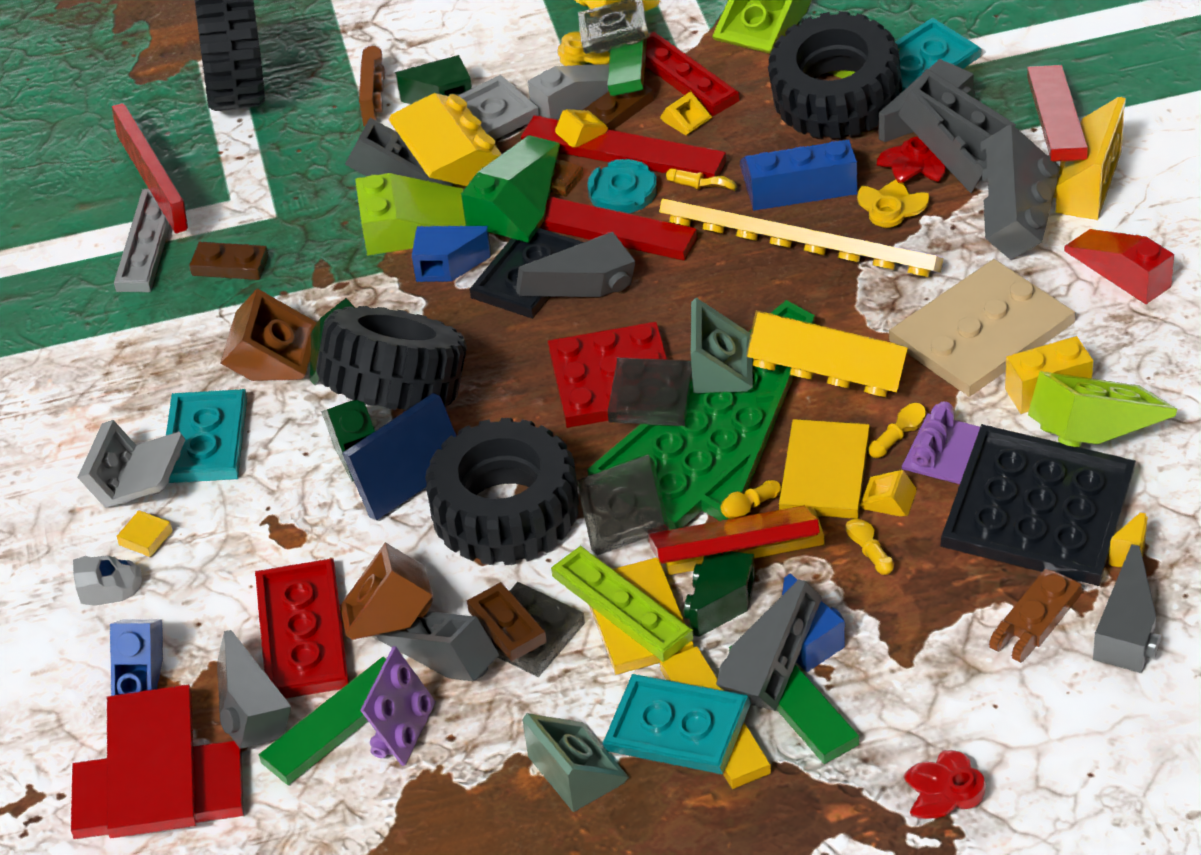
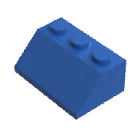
M849 140L832 141L774 152H763L745 156L740 160L741 171L753 211L857 194V161Z

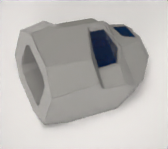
M83 556L73 560L75 588L81 604L96 606L124 601L135 595L141 586V569L130 560L117 559L115 556Z

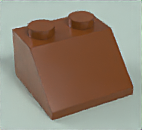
M257 288L235 312L220 364L251 381L303 379L306 375L311 355V332L317 322Z
M385 542L340 605L346 636L355 640L411 627L417 617L423 618L433 602V594L425 566Z

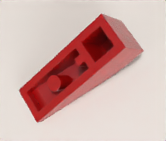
M1089 229L1064 247L1066 253L1145 305L1171 288L1174 254L1147 236Z

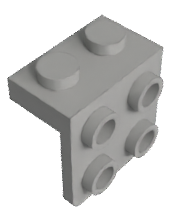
M114 420L101 424L77 478L105 508L120 503L125 504L146 495L158 494L169 483L170 474L180 457L185 437L180 432H176L136 445Z

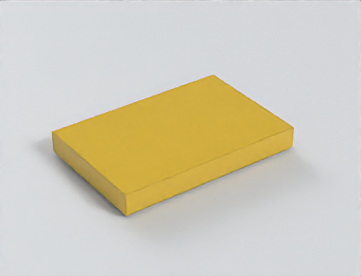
M793 419L779 500V510L805 505L807 508L815 507L817 516L858 519L870 434L869 424Z
M657 558L613 569L685 624ZM589 605L615 675L660 663L661 660ZM690 641L674 655L694 648L693 642Z

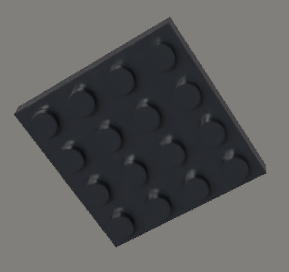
M981 424L945 524L940 547L1043 572L1044 569L1052 570L1072 580L1100 586L1109 556L1110 540L1117 530L1133 477L1136 460L1081 447H1072L1060 442Z

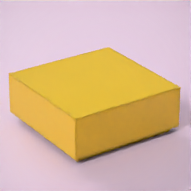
M138 510L116 537L120 546L151 557L173 530L169 521Z

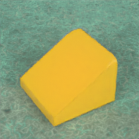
M690 91L666 107L660 118L663 122L687 136L709 121L712 116Z
M566 109L561 113L555 132L571 147H579L606 133L608 127L588 110Z
M903 470L870 477L860 506L864 510L895 516H908L916 495V487Z
M1140 512L1111 538L1109 565L1122 568L1131 544L1140 546L1143 557L1148 520L1146 513Z

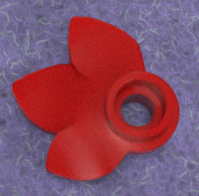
M918 136L906 140L901 146L884 150L877 159V166L892 168V173L898 183H903L920 172L927 178L939 182L944 176L946 166Z
M943 750L939 754L937 762L926 761L917 763L903 775L906 783L916 792L920 793L910 810L911 816L915 818L932 819L944 817L955 807L970 809L977 806L984 798L986 782L983 774L977 769L972 768L970 759L959 751Z

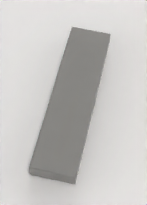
M142 189L114 280L116 292H151L170 224L149 189Z

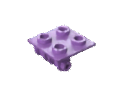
M940 402L932 408L931 414L927 413L902 465V469L960 484L980 427L956 421L953 406L948 402Z
M396 646L392 647L360 711L376 731L370 740V752L377 758H385L386 755L393 754L401 766H405L436 701Z

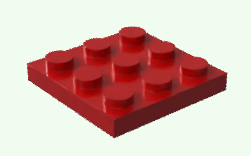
M657 322L547 340L566 428L654 413L676 394Z

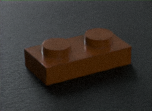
M644 86L640 91L610 96L608 91L583 110L590 111L609 130H614L654 101L653 90Z
M198 242L189 266L192 276L260 280L269 255L267 246Z
M502 582L467 600L468 612L478 618L484 630L511 662L547 643L545 631Z

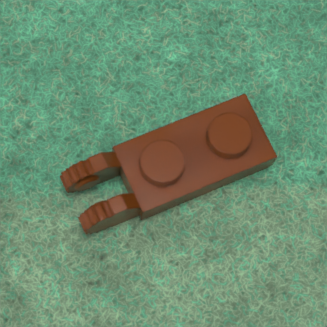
M376 45L365 47L362 52L359 103L363 126H366L370 117L377 121V113L383 112L381 92H384L383 80L385 79L384 65H382V50Z
M1044 569L1003 621H1001L997 629H995L991 636L989 647L999 652L1013 636H1016L1020 639L1013 647L1012 659L1020 663L1026 660V657L1030 655L1036 646H1041L1080 597L1082 584L1058 572Z

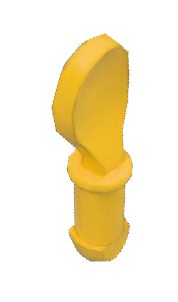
M669 169L666 172L667 181L695 187L696 190H700L701 187H722L736 191L737 188L736 183L725 176H714L704 179L703 173L697 174L676 169Z
M911 403L904 407L897 415L896 424H889L887 430L876 441L871 442L868 450L870 456L873 458L883 457L898 440L904 437L903 432L915 431L921 427L926 415L924 406L920 403Z
M768 480L757 488L746 490L745 494L738 491L733 492L722 501L721 512L726 518L730 519L743 517L750 512L751 507H758L760 503L778 496L781 486L775 480Z
M862 519L847 521L846 532L848 536L862 547V553L873 562L876 571L882 575L890 574L894 569V562L883 551L879 541L873 539L874 528L872 525Z

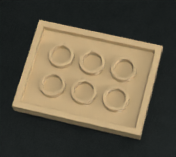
M992 259L889 330V341L907 347V354L970 397L1006 372V356L1043 346L1075 323V312L996 259Z

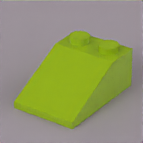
M728 0L712 38L717 41L770 54L781 35L786 36L785 32L794 24L797 25L806 14L812 0Z
M392 173L355 178L367 256L413 249L417 226H466L461 197L463 188Z
M1040 371L1028 416L1041 424V430L1059 436L1058 441L1072 447H1081L1082 442L1100 444L1175 417L1177 408L1140 385Z

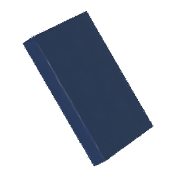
M432 393L342 453L369 518L377 521L426 488V471L430 466L432 456L437 449L442 450L441 445L451 435L456 437L439 395Z

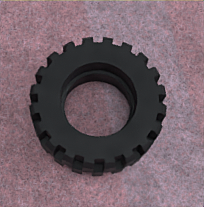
M195 0L208 108L214 111L260 106L265 102V92L254 1Z
M839 11V14L830 15V12L820 13V17L814 19L810 16L803 19L799 26L794 24L785 32L786 36L781 35L770 52L768 59V71L774 106L777 113L781 115V119L790 127L793 126L797 132L804 135L808 132L811 137L823 139V136L830 137L831 140H841V136L850 135L852 138L859 136L861 131L865 129L870 131L879 125V112L902 92L899 50L890 31L884 29V26L874 19L870 22L869 18L865 15L857 13L856 16H852L849 12ZM847 70L856 72L838 80L815 79L822 74L832 71Z
M344 307L342 310H334L324 321L316 372L325 387H330L331 391L336 394H343L346 398L354 401H362L367 405H378L393 410L405 409L407 411L434 393L441 397L446 407L458 396L467 346L462 334L457 333L456 329L451 326H445L443 322L428 319L427 316L415 315L398 309L397 311L390 310L384 307Z
M501 418L500 422L491 423L490 419L480 421L479 426L471 428L468 425L459 430L458 436L453 437L451 435L441 445L442 450L437 449L432 456L425 479L434 530L438 537L444 540V544L455 553L460 551V556L468 560L474 561L477 558L481 560L482 564L494 565L495 562L513 565L516 564V560L524 558L526 561L533 560L538 557L539 552L544 550L547 553L557 545V539L562 541L570 532L571 526L577 519L579 497L572 453L567 450L566 443L560 437L554 436L551 430L542 425L537 428L532 421L522 419L521 422H513L512 418ZM500 484H519L529 487L525 491L507 498L490 499L477 496L483 490Z

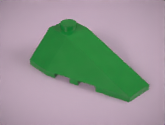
M528 135L478 171L461 193L466 226H488V232L529 243L545 221L547 199L550 198V184L552 176L555 174L560 144Z

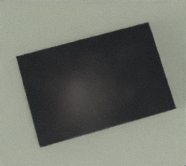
M541 228L538 229L529 243L511 238L469 289L470 297L533 319L551 296H519L516 292L519 267L584 242Z

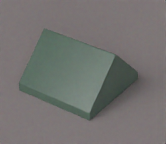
M698 298L691 301L693 393L750 390L753 387L752 358L747 357L746 354L751 333Z
M527 713L522 719L529 759L572 812L619 787L628 779L627 774L583 722Z

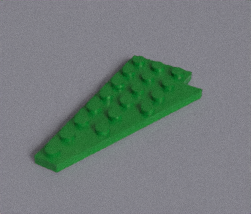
M787 300L770 313L815 324V315ZM752 358L753 387L748 391L693 393V380H691L587 469L588 480L669 530L683 528L701 511L718 521L730 519L726 518L721 512L722 501L733 492L738 491L745 494L746 490H748L794 379V375H790L791 367L776 364L775 371L753 366L754 358Z

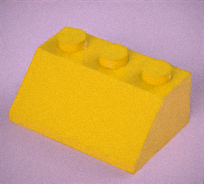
M433 93L392 113L388 119L429 178L467 186L478 171L502 155L495 145V140L482 128L481 121L467 108V102L454 94L445 96Z
M1117 97L1081 119L1080 125L1088 147L1087 159L1060 162L1059 175L1061 176L1058 177L1053 198H1056L1055 213L1093 220L1099 219L1122 153L1126 98Z

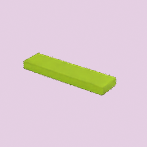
M581 545L551 567L553 578L661 661L665 662L693 640V630Z

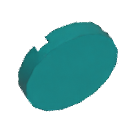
M630 159L613 160L608 162V167L600 170L599 166L593 170L588 178V197L596 207L628 214L636 212L652 203L657 195L656 175L654 172H650L648 166L642 162Z

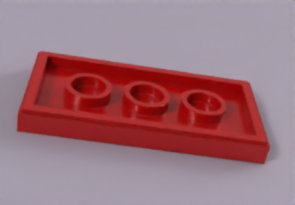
M803 505L650 533L648 536L650 548L662 564L814 536L820 533L816 516Z
M334 558L255 571L264 672L280 693L287 699L340 690L349 683Z
M190 685L107 696V831L110 839L196 826L192 692Z
M235 741L193 746L196 823L244 816L242 748L240 749ZM107 758L72 763L71 833L73 839L109 835L107 831Z

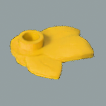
M570 32L562 37V44L557 49L560 63L565 66L585 65L586 62L595 65L609 64L610 53L607 51L611 49L612 37L602 33H592L586 36L582 32Z
M895 179L879 191L871 187L861 186L857 194V200L859 205L869 212V219L873 224L883 228H890L900 224L905 217L915 216L923 212L929 203V194L920 192L909 195L904 184L898 183Z

